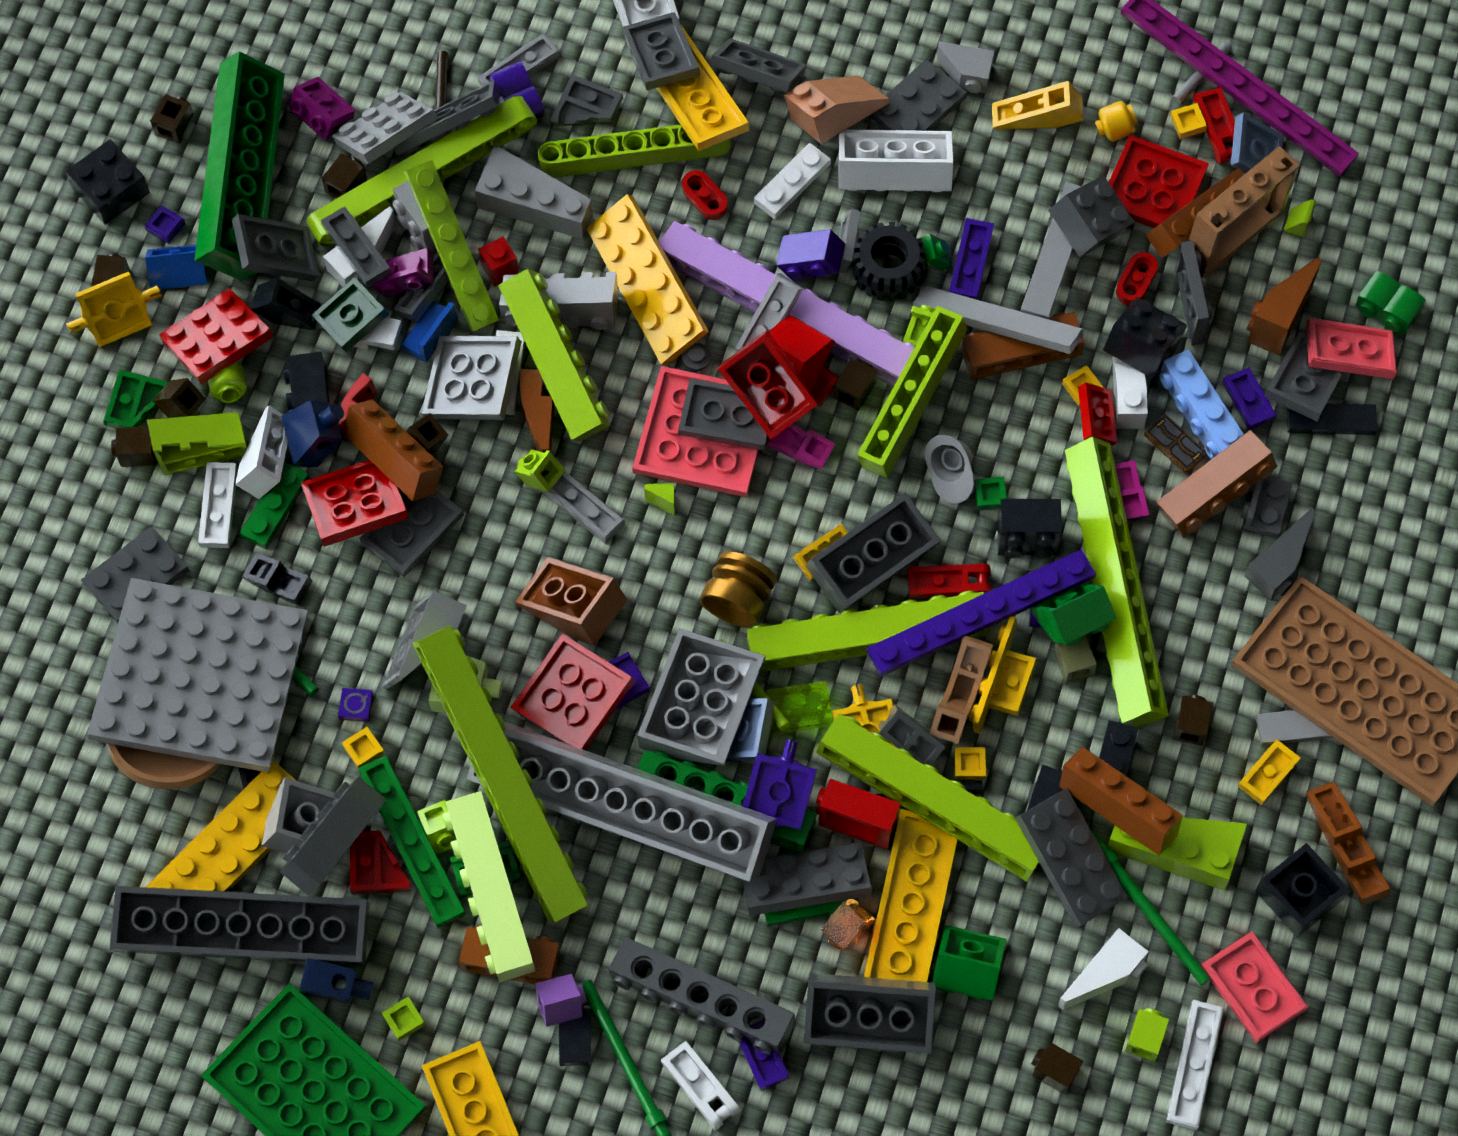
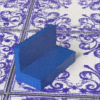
M196 245L147 250L145 261L150 288L156 285L159 289L205 285L207 283L205 265L194 261Z
M433 301L401 344L402 350L427 363L437 348L439 336H446L458 320L455 304L449 302L444 307Z

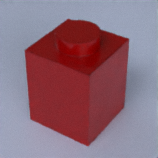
M504 236L478 249L481 266L494 287L503 282L504 275L519 274L517 257Z

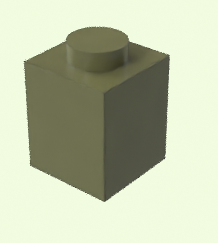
M1086 635L1082 636L1083 640L1072 646L1055 643L1053 652L1065 684L1094 676L1097 664Z

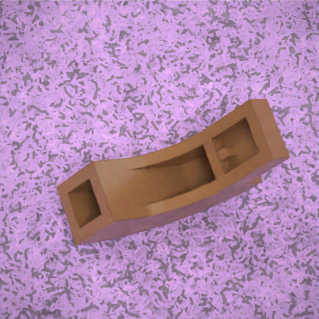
M968 636L963 637L948 686L938 705L929 734L959 744L968 724L971 709L977 700L981 681L986 673V667L993 648L992 644Z

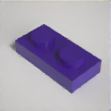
M1250 367L1223 378L1222 384L1248 430L1275 420L1276 413L1268 399L1264 397L1265 394Z
M762 1019L749 1025V1027L760 1029L764 1026L765 1022ZM744 1038L741 1042L738 1041L761 1092L790 1079L779 1054L771 1051L770 1055L764 1054L753 1047L754 1043Z

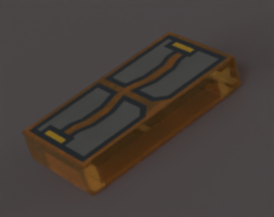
M1166 413L1144 433V436L1185 474L1207 455L1205 449Z

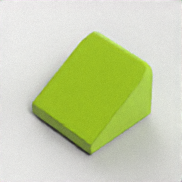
M1311 199L1294 206L1289 213L1284 231L1303 238L1311 221L1316 200Z
M674 484L644 485L645 501L675 515Z

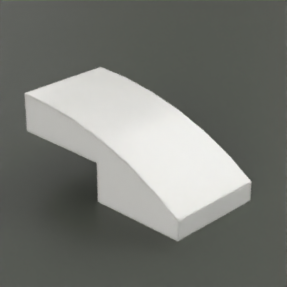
M385 318L353 347L368 350L369 345L395 350L402 328L401 320Z

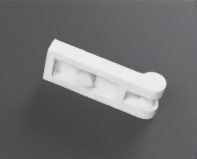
M687 1041L661 1059L662 1065L715 1131L723 1126L722 1122L730 1115L734 1117L741 1112L733 1098ZM718 1098L723 1106L714 1112L710 1104Z

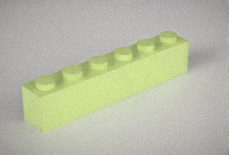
M479 791L446 801L448 812L443 813V818L447 831L454 830L456 840L452 841L451 845L456 860L462 858L465 869L459 870L464 888L471 886L474 896L468 898L473 917L479 915L482 926L476 928L481 945L488 944L491 955L485 956L490 975L497 973L500 983L535 972L532 956L482 792Z

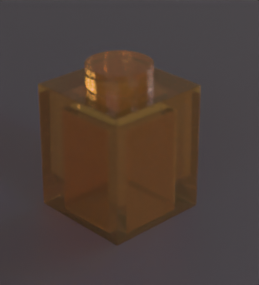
M853 898L843 901L821 930L827 935L826 940L833 947L846 950L856 945L876 919Z

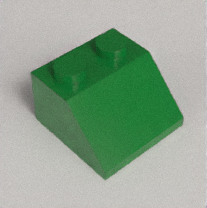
M1086 583L1030 608L1032 615L1051 640L1066 646H1072L1083 640L1082 636L1090 632L1096 634L1109 628L1108 623L1117 620L1104 586Z
M945 925L932 983H935L936 988L946 993L957 992L969 995L976 1000L987 999L993 1001L1006 939Z

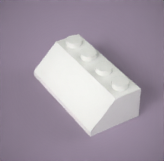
M846 129L839 133L838 189L849 191H952V131Z

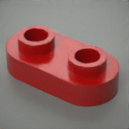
M694 170L685 174L682 179V191L685 197L705 218L710 220L722 218L728 209L726 195L704 172ZM694 186L700 187L699 190H693L692 188ZM715 205L718 208L710 209L709 207Z
M1139 252L1130 259L1116 288V296L1123 304L1131 305L1137 297L1143 300L1158 269V262L1152 254ZM1144 268L1147 272H1140L1138 269ZM1131 290L1135 294L1129 295L1126 293V291Z

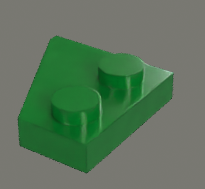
M119 369L104 416L103 425L113 428L138 427L157 408L153 399L168 382Z

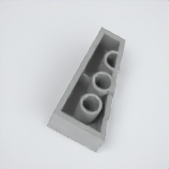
M494 145L475 189L477 208L584 239L587 231L586 228L593 217L591 199L501 147Z

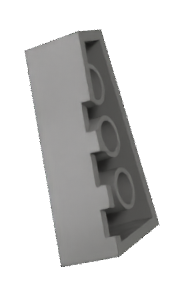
M593 272L581 273V278H569L565 273H554L549 279H545L548 284L546 292L549 298L554 299L560 309L558 317L562 324L570 328L587 326L596 330L615 329L619 301L616 272H606V277H594ZM504 275L503 282L515 275ZM501 293L499 302L501 319L516 323Z

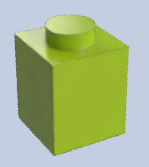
M1146 1008L1144 1011L1139 1009L1125 1052L1155 1062L1169 1019L1163 1017V1014L1157 1010Z

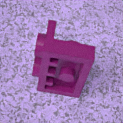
M319 77L295 86L289 104V109L323 140L330 139L333 127L353 119L356 111Z
M424 248L385 260L391 269V274L374 283L371 287L384 297H393L400 292L420 289L424 285L434 283L433 252L428 248Z

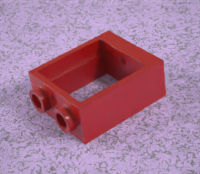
M833 779L829 780L827 788H820L816 799L817 808L815 811L819 815V826L886 850L889 849L899 820V802Z

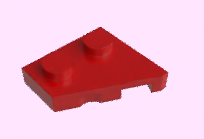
M380 830L362 831L350 846L351 894L411 891V885L389 848Z

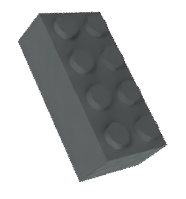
M904 493L815 555L805 567L841 614L928 553L941 540L909 496Z
M809 973L804 1044L931 1054L936 985L932 982Z

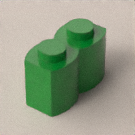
M1376 271L1359 294L1355 306L1365 317L1381 320L1388 330H1393L1394 333L1406 334L1423 310L1426 299L1413 289L1400 285L1392 277Z

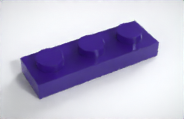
M966 218L949 292L977 300L994 223Z

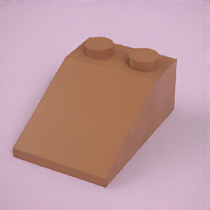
M860 76L806 81L784 94L792 121L820 144H823L890 103L887 96Z

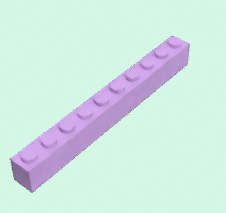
M674 221L659 242L676 271L753 312H756L776 277L763 264H755L745 259L740 252L728 250L721 246L716 239L700 235L693 227L687 224L682 225ZM809 289L802 291L789 314L834 339L835 342L829 353L847 363L852 358L858 362L864 361L870 364L876 370V378L894 387L915 348L914 345L908 342L903 343L893 338L884 329L878 330L862 317L846 313L836 303H828L820 299L816 293Z

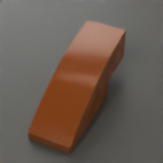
M520 369V392L529 434L538 451L545 453L547 450L551 452L554 422L553 400L551 396H544L545 383L539 370Z

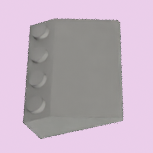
M432 591L417 603L382 688L389 689L421 664V660L412 643L449 625L452 626L453 630L457 629L462 632L468 619V615L464 613L467 605L435 591Z
M679 628L638 732L639 748L650 752L659 750L674 759L724 766L765 656Z

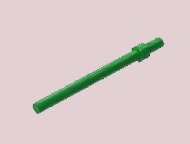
M1092 832L1121 886L1201 986L1211 979L1121 866L1118 862L1120 858L1113 849L1109 850L1098 835Z
M592 980L583 982L581 985L585 996L647 1115L645 1120L650 1129L655 1130L657 1136H672L666 1125L667 1118L662 1109L657 1108Z

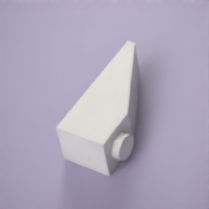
M389 206L361 227L380 254L396 225L393 209ZM337 246L323 256L327 271L342 287L354 277L362 285L364 284Z
M1112 356L1116 429H1144L1148 414L1145 374Z
M267 406L239 464L235 485L258 499L280 482L288 444L281 417L284 414L271 406Z
M1118 928L1063 994L1058 1007L1062 1010L1126 984L1132 976L1137 979L1148 966L1145 960L1149 951Z

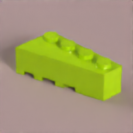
M1183 817L1177 838L1160 855H1157L1114 825L1107 848L1109 850L1113 849L1118 855L1225 891L1247 824Z

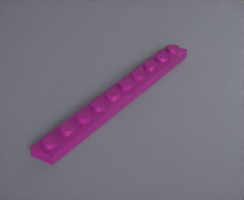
M1129 0L1121 8V15L1219 88L1221 87L1223 91L1337 176L1341 177L1358 158L1359 153L1154 0Z

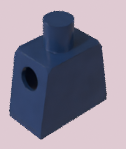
M311 400L281 416L294 465L317 468L341 442L342 434L338 421L344 417V411L336 403L331 404Z
M307 958L299 990L302 994L349 1004L351 996L369 1000L373 982L355 978L357 973L355 969ZM336 978L346 981V986L343 989L333 988V980Z

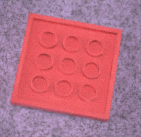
M661 366L634 460L633 473L747 498L759 449L678 435L690 378L729 385L728 382L721 378Z

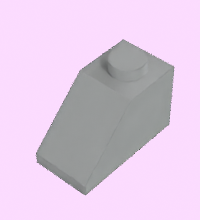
M939 41L937 62L949 77L970 93L980 92L987 94L994 51Z

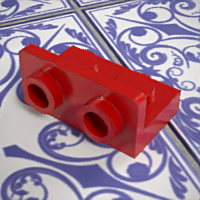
M1087 382L1078 386L1083 439L1086 440L1093 436L1109 442L1111 446L1115 445L1118 442L1112 390Z

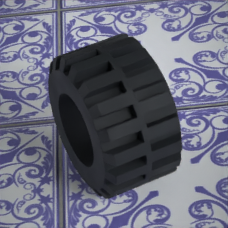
M882 222L878 223L875 229L872 226L867 228L866 235L861 233L858 237V243H855L853 276L855 281L858 280V286L861 290L866 288L868 296L872 297L875 294L877 295V300L883 301L884 297L889 298V301H895L897 296L904 299L907 297V292L912 294L916 291V286L921 284L924 275L926 252L925 248H923L922 239L916 238L917 233L913 229L907 231L906 225L901 224L900 227H897L895 222H889L888 226H884ZM883 255H893L900 258L904 263L899 267L890 269L879 266L874 260Z

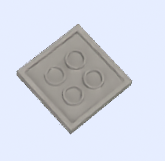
M396 92L387 96L384 100L385 102L379 106L365 110L362 113V117L356 121L342 125L339 128V132L332 137L339 147L369 164L437 120L438 117L434 110L402 92Z
M439 336L421 414L425 417L430 413L435 419L504 420L522 341L518 336Z

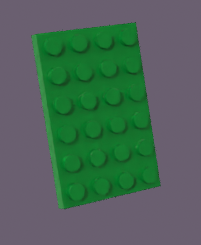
M290 983L201 1074V1077L264 1136H401L427 1109L424 1103Z

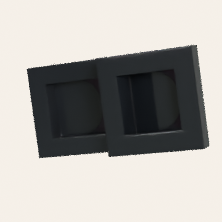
M257 552L242 576L244 580L295 605L300 604L313 582L309 575L287 568L281 561Z
M582 1005L583 1017L559 1023L560 1066L592 1065L590 1005Z

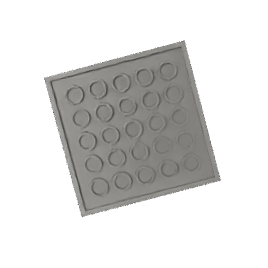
M131 578L87 732L88 740L270 773L308 617V610Z

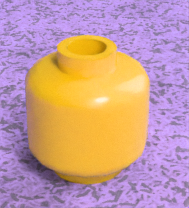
M1117 101L1101 108L1098 111L1099 120L1095 121L1100 136L1106 135L1110 142H1116L1134 134L1135 126L1139 125L1131 104L1126 105L1123 101Z

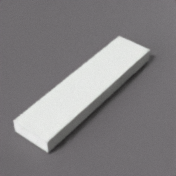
M1197 1000L1192 1001L1166 1123L1198 1130L1224 1007Z

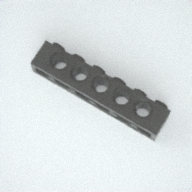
M626 936L608 968L612 979H614L613 983L625 990L634 988L640 991V995L648 1001L657 1003L660 1000L668 1004V1008L679 1015L685 1016L688 1013L697 1017V1022L707 1028L719 1027L725 1030V1034L733 1040L741 1042L744 1038L754 1043L753 1047L756 1050L770 1055L771 1051L779 1055L781 1054L796 1024L793 1012ZM643 968L653 970L651 975L646 978L637 976L638 972ZM672 980L681 983L676 990L669 991L665 989L666 984ZM699 993L709 995L708 999L701 1004L693 1002V998ZM726 1006L737 1008L735 1014L728 1017L723 1016L721 1011ZM754 1019H763L765 1021L764 1026L760 1029H752L749 1027V1024Z

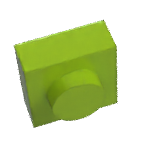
M409 996L382 1012V1016L398 1042L425 1026L424 1020Z

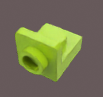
M446 800L417 811L436 855L452 849L451 842L456 840L454 830L447 831L443 818V813L448 812Z

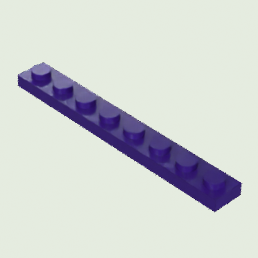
M1080 549L867 647V653L880 677L885 676L963 640L964 636L969 637L1008 619L1010 616H1015L1093 580L1096 573L1084 552Z

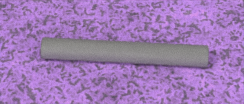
M1224 41L1218 49L1227 55L1232 46ZM1196 71L1172 96V99L1181 104L1202 82L1205 76Z

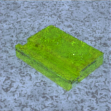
M827 681L767 689L768 697L775 702L776 707L790 723L788 729L780 731L775 723L771 721L773 734L828 727L833 723Z

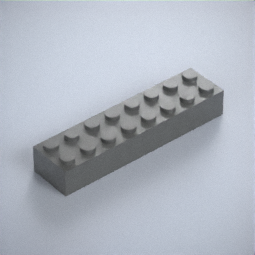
M115 886L110 949L122 953L306 962L307 958L331 964L365 966L370 903L367 899Z

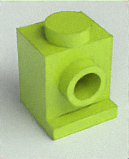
M531 449L527 455L519 459L517 469L514 472L527 487L549 492L565 472V469L550 451L546 450L543 453ZM544 470L550 471L545 478L542 477L541 473Z

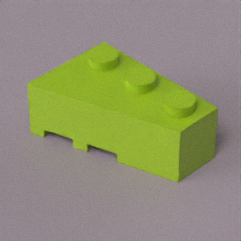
M239 412L147 420L153 451L163 475L206 466L207 462L219 463L241 458L248 447Z

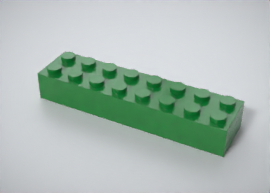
M239 51L219 65L194 261L242 281L257 272L242 269L232 219L237 214L268 219L285 73Z

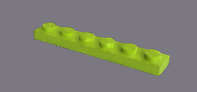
M433 160L404 171L471 332L499 321Z

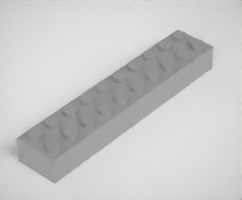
M504 722L506 730L503 733L507 741H512L519 753L517 761L521 769H526L533 782L530 788L535 798L540 797L545 808L749 882L759 878L777 818ZM470 765L467 780L481 784L472 765Z

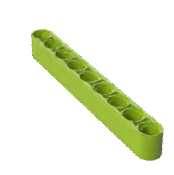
M514 96L495 107L496 110L486 117L479 116L473 119L467 126L454 130L314 211L307 217L306 224L320 246H330L334 242L321 224V220L345 206L358 225L363 227L389 206L394 209L392 204L395 201L393 189L408 181L404 171L433 160L441 181L491 153L494 145L502 147L528 132L536 125V116L522 96Z

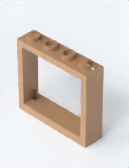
M1280 146L1196 214L1188 241H1193L1195 251L1200 252V277L1206 278L1282 215L1300 164ZM1265 208H1270L1274 212L1270 214ZM1216 219L1223 223L1218 228L1212 223Z

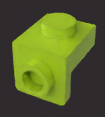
M921 305L920 308L912 306L910 311L912 317L903 343L908 342L916 346L935 311L934 308L927 305Z

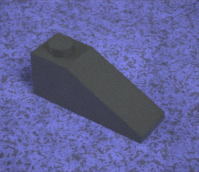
M1311 509L1248 565L1244 577L1270 601L1277 594L1283 596L1293 585L1292 578L1315 514Z

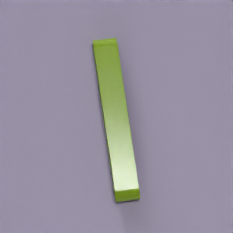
M680 124L550 141L542 144L538 149L539 167L544 173L556 178L715 157L729 152L731 138L698 151L693 143L686 142L691 139ZM659 144H667V146H664V147H661V146H658V145H659ZM634 147L640 148L638 150H631ZM611 151L609 154H604L603 152ZM576 155H584L580 158L574 157ZM550 158L556 159L554 161H547Z

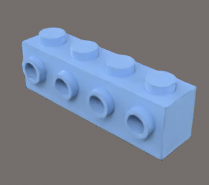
M1189 349L1163 361L1159 375L1162 385L1173 397L1178 410L1186 417L1191 430L1204 445L1209 458L1213 459L1244 435Z

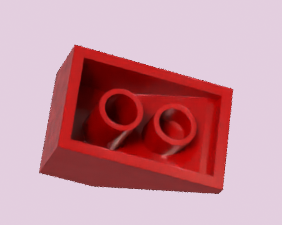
M768 330L718 367L719 372L770 439L818 405L789 358Z

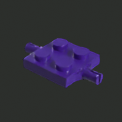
M786 739L782 756L772 757L757 753L743 807L777 818L775 828L776 826H788L801 830L818 769L804 766L794 760L799 742L794 740L792 743L791 739ZM774 828V831H773V834H772V838H771L770 844H772V839H773V836H774L775 828Z

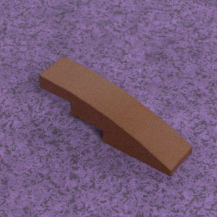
M1333 781L1307 791L1306 796L1319 826L1361 906L1389 896L1390 887L1376 866V856L1362 835V826L1336 783Z

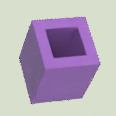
M572 973L535 983L537 1005L546 1027L583 1017L582 1003H586V997L582 985H576Z

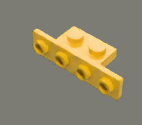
M1010 616L1007 625L1002 624L1000 627L998 651L993 650L988 663V668H991L988 678L983 677L979 688V694L982 695L979 704H974L971 709L969 721L973 722L975 733H981L989 708L1018 716L1037 662L1034 657L1009 651L1017 630L1016 617Z

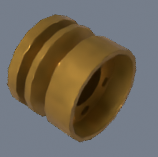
M723 552L717 560V565L712 570L714 578L707 581L699 597L700 603L709 613L724 622L743 628H752L756 626L764 610V603L762 601L769 599L771 590L777 582V577L766 565L752 557L737 552Z

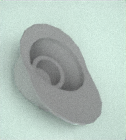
M935 436L926 445L924 453L933 486L937 494L944 501L961 503L968 499L974 487L971 450L963 441L957 440L952 436Z

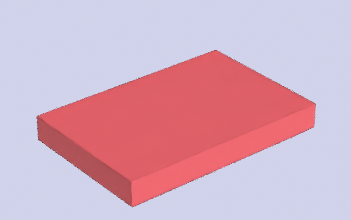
M1308 318L1306 335L1309 367L1394 380L1397 370L1393 330Z
M1253 931L1201 964L1202 968L1211 978L1212 984L1256 1044L1309 1008Z

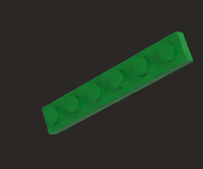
M386 755L358 768L363 781L386 799L378 811L437 929L464 916L465 911Z

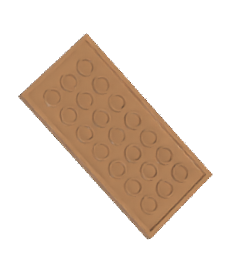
M1300 575L1235 656L1231 666L1433 807L1458 774V683Z

